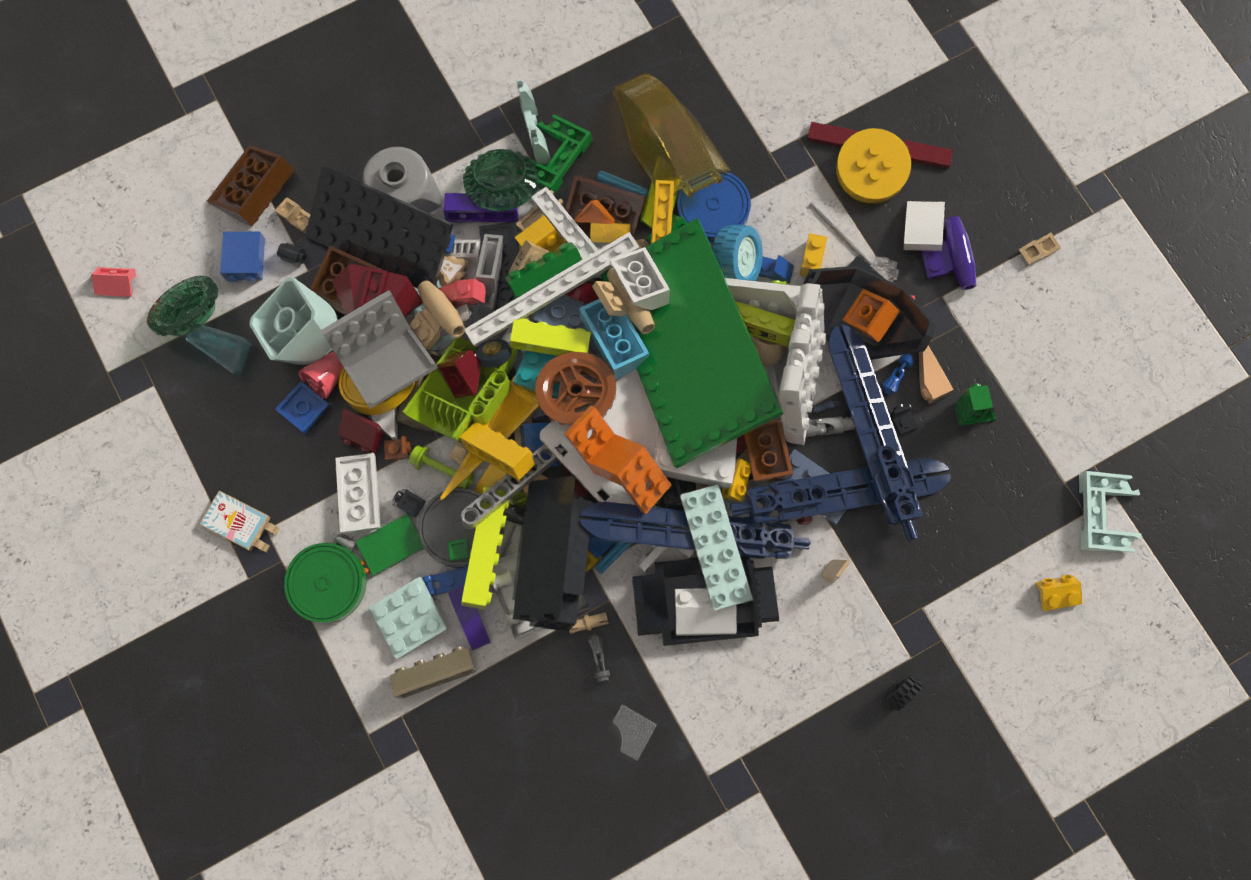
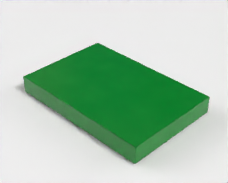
M408 513L381 527V529L355 541L373 576L425 549Z

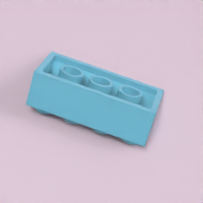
M600 299L579 308L580 319L586 330L591 332L590 337L604 362L612 370L615 380L633 372L649 356V352L627 314L624 316H609Z

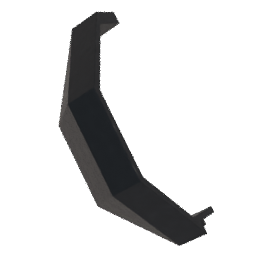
M847 266L809 269L803 283L817 284L822 289L826 340L829 341L832 330L838 326L846 345L841 325H846L861 337L870 360L923 352L928 347L937 326L904 287L860 267ZM863 289L889 300L900 310L879 342L866 337L842 320Z

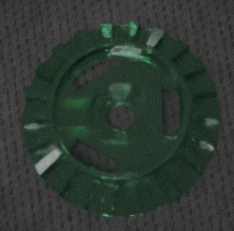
M511 149L489 150L484 154L478 155V159L470 161V166L465 168V174H463L464 189L468 198L479 207L493 211H506L522 206L535 194L539 183L538 171L535 168L534 162H531L528 156H522L521 152H514ZM517 169L523 171L520 180H517ZM503 176L505 177V180L498 181L496 180V178Z
M194 276L175 284L164 292L151 307L147 316L148 327L156 335L183 336L195 331L211 317L215 310V300L218 297L217 285L208 276Z

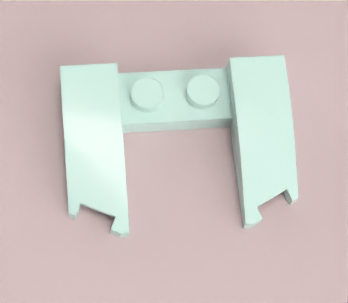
M519 79L517 80L520 105L536 162L542 165L547 164L551 159L546 140L536 126L538 125L536 119L538 112L529 87Z
M1091 471L1079 474V493H1083L1084 530L1080 531L1081 550L1135 552V549L1130 548L1133 539L1139 540L1141 538V533L1106 530L1105 495L1139 496V490L1132 491L1127 480L1133 478L1132 476Z

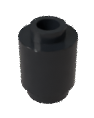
M281 243L277 250V256L281 260L296 266L303 264L307 257L305 249L290 243Z

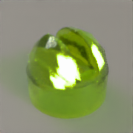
M518 492L512 497V502L519 508H522L527 503V496L523 492ZM522 495L524 496L523 498L515 502V499L519 498Z

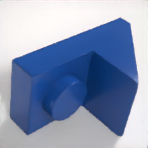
M778 255L777 260L763 257L758 276L781 282L786 281V283L790 284L794 265Z

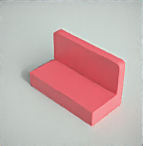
M98 267L91 274L95 295L131 297L133 294L131 281L136 276L135 269Z

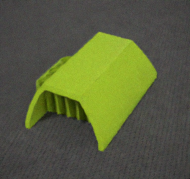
M462 336L454 338L437 364L454 353L472 350L476 354L479 348L477 346L474 347L471 342ZM512 348L511 357L500 366L493 368L481 366L478 390L475 395L455 398L439 370H433L403 410L404 415L461 443L460 436L474 422L484 425L490 421L511 390V383L507 375L517 360L518 350Z

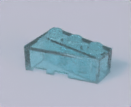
M192 322L186 340L222 365L230 373L241 377L252 341Z

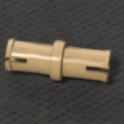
M606 612L592 616L585 615L584 618L577 619V623L570 630V634L587 629L590 631L592 630L591 628L609 624Z

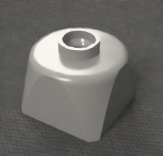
M404 147L386 148L372 156L364 168L362 183L428 213L442 206L443 197L429 168L422 157L411 149Z

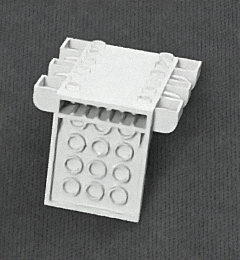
M725 278L735 301L795 320L788 345L787 363L782 374L779 400L784 412L782 423L785 440L790 443L804 445L810 421L808 412L811 413L813 401L810 400H813L816 392L815 378L819 377L823 346L826 341L822 289L817 284L793 286Z

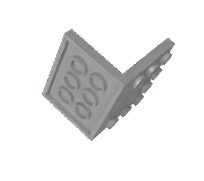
M389 290L321 330L370 409L438 368L409 327Z

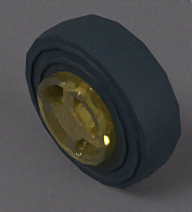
M501 339L484 343L476 353L480 365L486 368H493L504 364L512 354L508 342Z

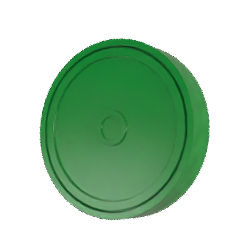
M318 543L308 546L300 551L288 566L284 581L286 598L293 610L309 621L319 623L340 621L351 615L363 600L366 591L365 569L360 559L343 546L332 543Z

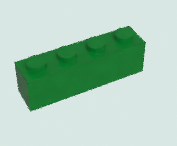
M564 243L554 252L545 253L541 259L531 261L524 268L510 272L509 276L505 277V280L516 299L578 263L582 258L573 243Z

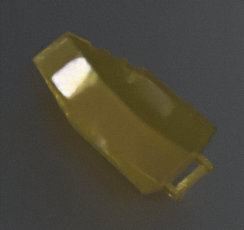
M644 73L614 87L626 126V132L629 136L631 149L654 185L656 180L674 181V196L679 190L683 189L690 198L694 196L695 192L714 183H721L722 177L719 172H731L696 117L657 78ZM711 175V177H709V178H707V179H705V180H703V181H701V182H699V183H697V184H695V185H693V186H690L691 184H693V183H695V182H697V181H699V180H701V179H703V178H705V177Z

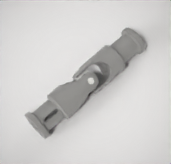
M852 417L820 418L809 421L806 437L839 434L849 430L856 431ZM825 424H831L830 427L826 429Z

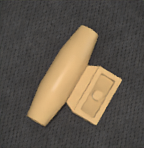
M613 268L607 272L609 282L596 281L592 287L609 316H624L627 314L630 321L642 334H648L654 330L655 324L650 310L635 306L632 303Z
M429 281L420 283L418 292L426 309L418 312L409 324V327L424 348L431 350L441 337L442 328L452 337L458 338L464 334L465 326L458 311L441 290Z

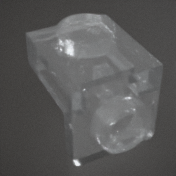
M876 257L872 268L879 273L889 275L888 280L891 282L897 280L899 270L896 268L898 262L891 261L886 257Z

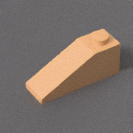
M928 345L925 351L919 352L921 395L924 400L931 404L950 395L954 389Z

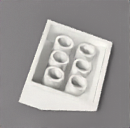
M659 429L654 461L667 477L710 486L718 484L720 488L728 489L733 483L737 438L677 469L673 465Z

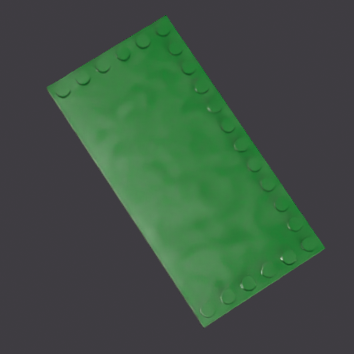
M698 218L645 247L670 289L669 304L650 310L655 324L652 332L642 334L633 324L649 352V356L636 369L673 465L677 469L784 414ZM609 270L600 275L603 282H609L607 277Z

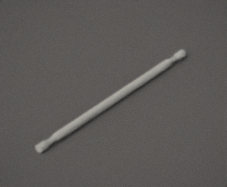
M811 202L809 205L868 265H872V262Z

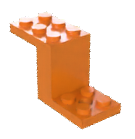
M590 405L564 433L592 472L622 486L641 512L647 514L670 488L671 483L643 445L614 434L595 407ZM592 429V435L587 439V433ZM649 482V487L646 489L645 485Z

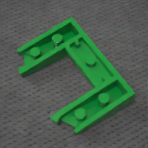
M553 114V122L544 125L541 121L538 127L563 144L547 166L517 153L516 159L520 160L519 168L514 167V171L540 189L547 187L549 191H553L554 195L562 185V178L580 153L584 154L593 139L591 132Z

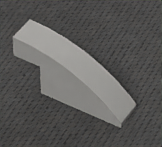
M484 234L476 280L486 285L485 303L483 305L495 311L501 271L503 236Z

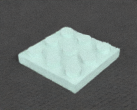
M421 577L416 578L369 607L396 659L404 657L449 629Z

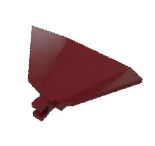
M351 264L333 280L345 315L388 290L394 297L404 317L423 303L407 276L390 273L385 270Z

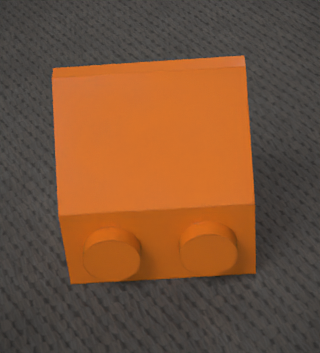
M863 289L842 320L866 337L879 342L900 310L889 300Z

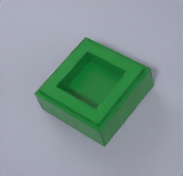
M467 538L447 541L450 562L470 559Z

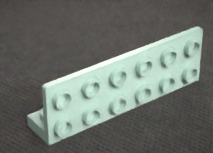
M719 485L681 494L680 498L713 610L752 601L753 598Z

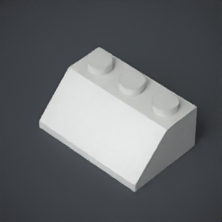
M645 247L610 259V264L635 306L653 310L669 304L670 289Z
M707 588L675 589L676 636L736 634V605L713 610Z

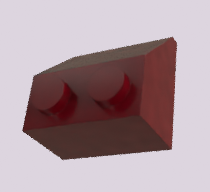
M472 350L451 354L437 364V369L455 398L471 396L477 393L481 365L478 362L477 355Z
M346 409L343 410L338 435L342 439L341 442L350 447L356 445L363 453L369 454L371 452L376 454L386 435L381 426Z

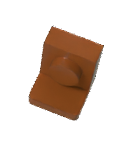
M401 436V439L384 441L385 460L409 459V453L412 452L411 441H408L406 436Z

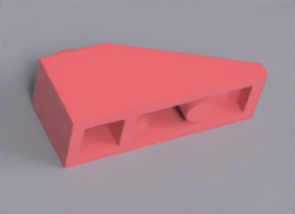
M476 279L458 280L438 288L454 307L465 304L475 305L479 302L485 303L486 285Z

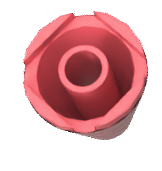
M332 351L321 359L302 368L299 371V376L303 383L305 381L308 382L309 388L322 399H326L339 382V377L344 367L335 352Z

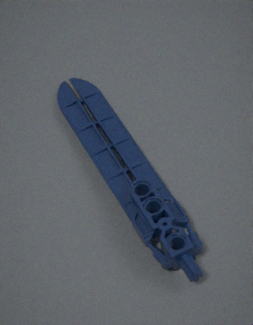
M841 325L846 341L845 345L839 327L836 326L829 338V351L872 476L871 481L879 502L885 508L884 513L888 523L894 526L902 524L907 541H913L919 538L913 520L920 518L923 512L920 502H917V487L911 470L907 467L863 340L853 329L846 325ZM882 454L886 455L888 460L884 459ZM888 472L892 473L894 478H891ZM887 497L891 500L889 506L884 500ZM900 508L906 511V515L901 512Z
M930 458L906 460L907 467L911 470L912 476L921 477L914 479L917 487V497L931 495L940 491L951 479V474L926 477L929 474L948 471V466L942 462ZM869 467L796 480L778 481L764 487L750 488L746 492V502L730 505V514L736 516L749 513L753 523L759 524L769 523L770 521L786 522L803 517L882 503L879 502L874 487H872V476ZM888 472V475L894 478L893 474ZM867 486V488L845 491V489ZM768 489H771V490L773 491L774 495H773L772 493H770V492H764V493H763V491L768 490ZM839 490H840L839 493H833V494H828V495H827L828 492H833V491H839ZM812 492L818 495V499L812 496ZM793 496H797L800 502H796ZM889 497L884 499L886 503L891 502ZM756 502L761 503L763 509L758 508ZM774 510H777L779 517H769V515Z
M599 502L586 507L580 515L582 517L607 520L580 519V524L586 531L603 540L696 550L691 532L687 531L690 528L685 511L652 507L645 514L640 511L637 505ZM728 516L739 555L742 557L788 559L791 557L792 549L794 548L809 550L811 540L809 538L794 537V530L791 529L789 524L779 522L754 524L750 517ZM765 525L774 527V529L769 532L766 530ZM741 534H744L747 540L742 538Z

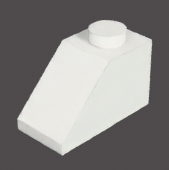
M398 406L383 414L369 415V418L379 424L385 434L392 440L398 439V422L396 421Z

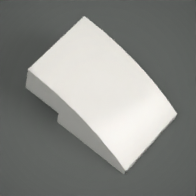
M907 201L904 250L942 251L945 202Z

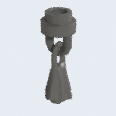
M592 633L588 637V643L592 649L597 668L594 678L597 679V683L609 681L610 671L605 670L603 638L597 633Z

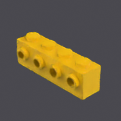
M474 422L460 436L466 450L517 480H520L535 465L532 458L533 454L527 447L522 448L514 440L506 439L500 432L492 431L485 424L481 425L478 422Z

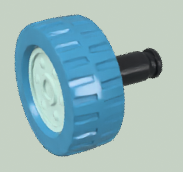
M749 225L724 226L716 235L712 248L724 277L756 281L761 270L763 258L762 242L757 230Z

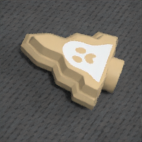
M454 256L444 257L438 277L441 286H446L458 280H466L468 276L466 270L470 262L464 258L457 259Z

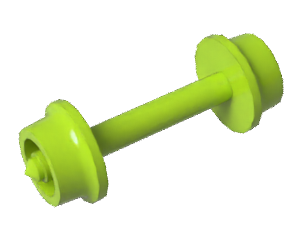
M417 445L410 452L409 463L414 465L416 470H420L426 464L451 477L456 473V470L429 458L430 448L428 446L424 448ZM472 472L456 488L468 489L473 484L475 473Z

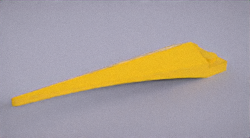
M515 376L510 381L511 390L490 421L485 424L492 431L500 432L506 439L540 408L534 391L513 384ZM468 452L443 492L441 501L485 460Z

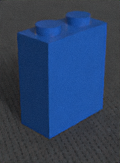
M260 231L223 232L220 274L225 280L229 282H237L238 280L255 282L256 280H263L265 238Z

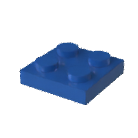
M300 381L275 410L302 433L306 434L327 411L330 405Z

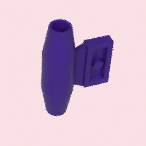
M953 216L945 220L946 241H942V251L921 250L928 280L946 276L953 270L961 289L970 290L977 286L975 261L969 237L959 216Z

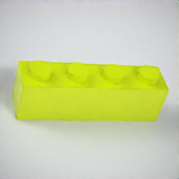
M514 319L510 348L555 356L569 352L588 353L591 332H587L582 328L569 329L564 325L552 326L545 322L534 323L529 322L527 319Z

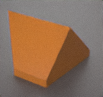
M598 200L590 201L575 218V222L613 224L615 221Z

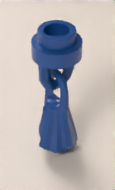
M910 354L899 357L898 362L901 364V367H897L892 375L882 383L883 391L886 394L897 393L899 383L905 372L904 367L911 368L914 363V358Z

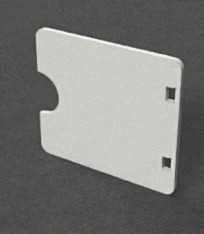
M635 369L633 372L616 379V398L611 410L607 411V415L603 419L614 434L643 445L654 460L659 426L637 369ZM590 405L578 409L575 412L585 411ZM552 421L541 430L540 440L598 503L605 502L597 493L602 489L609 496L606 502L636 505L622 486L592 472L564 435L570 428L569 425L561 426L558 422ZM592 429L588 431L587 439L592 435ZM559 445L568 452L564 457L556 449ZM649 482L645 485L646 489L649 487Z

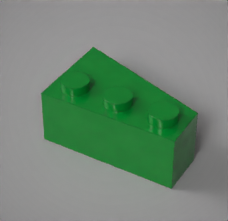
M974 384L969 386L954 404L959 426L996 421L988 385Z

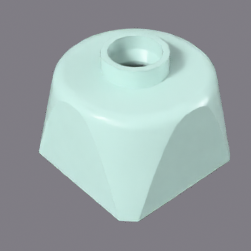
M288 277L253 314L249 325L270 360L309 365L321 359L331 346L321 330L336 322L337 316L333 308L320 296L294 277Z

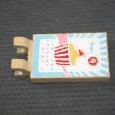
M218 491L199 523L202 527L249 551L256 547L267 552L270 545L259 540L263 531L266 530L277 535L280 528L268 522L271 518L270 516L221 491Z

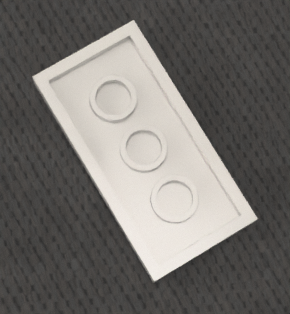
M369 453L336 458L340 533L347 534L381 529L375 454Z

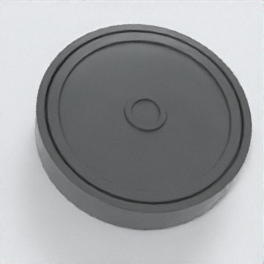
M455 488L444 500L441 501L443 494L441 492L428 502L419 520V535L424 548L434 560L448 567L462 568L469 566L470 559L450 562L447 541L467 538L469 554L471 556L476 527L473 529L464 528L461 524V514L481 494L469 489ZM471 514L464 517L468 522H473L476 519Z

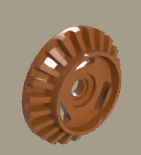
M569 352L553 358L542 368L535 385L537 403L544 415H547L551 421L558 422L561 426L569 425L570 427L585 412L575 411L593 404V407L598 410L602 417L606 416L607 411L611 410L617 390L615 376L610 367L602 359L585 352ZM580 374L591 376L596 380V383H592ZM556 383H560L558 399L552 398L553 387ZM574 386H579L582 389L578 394H573L570 390Z

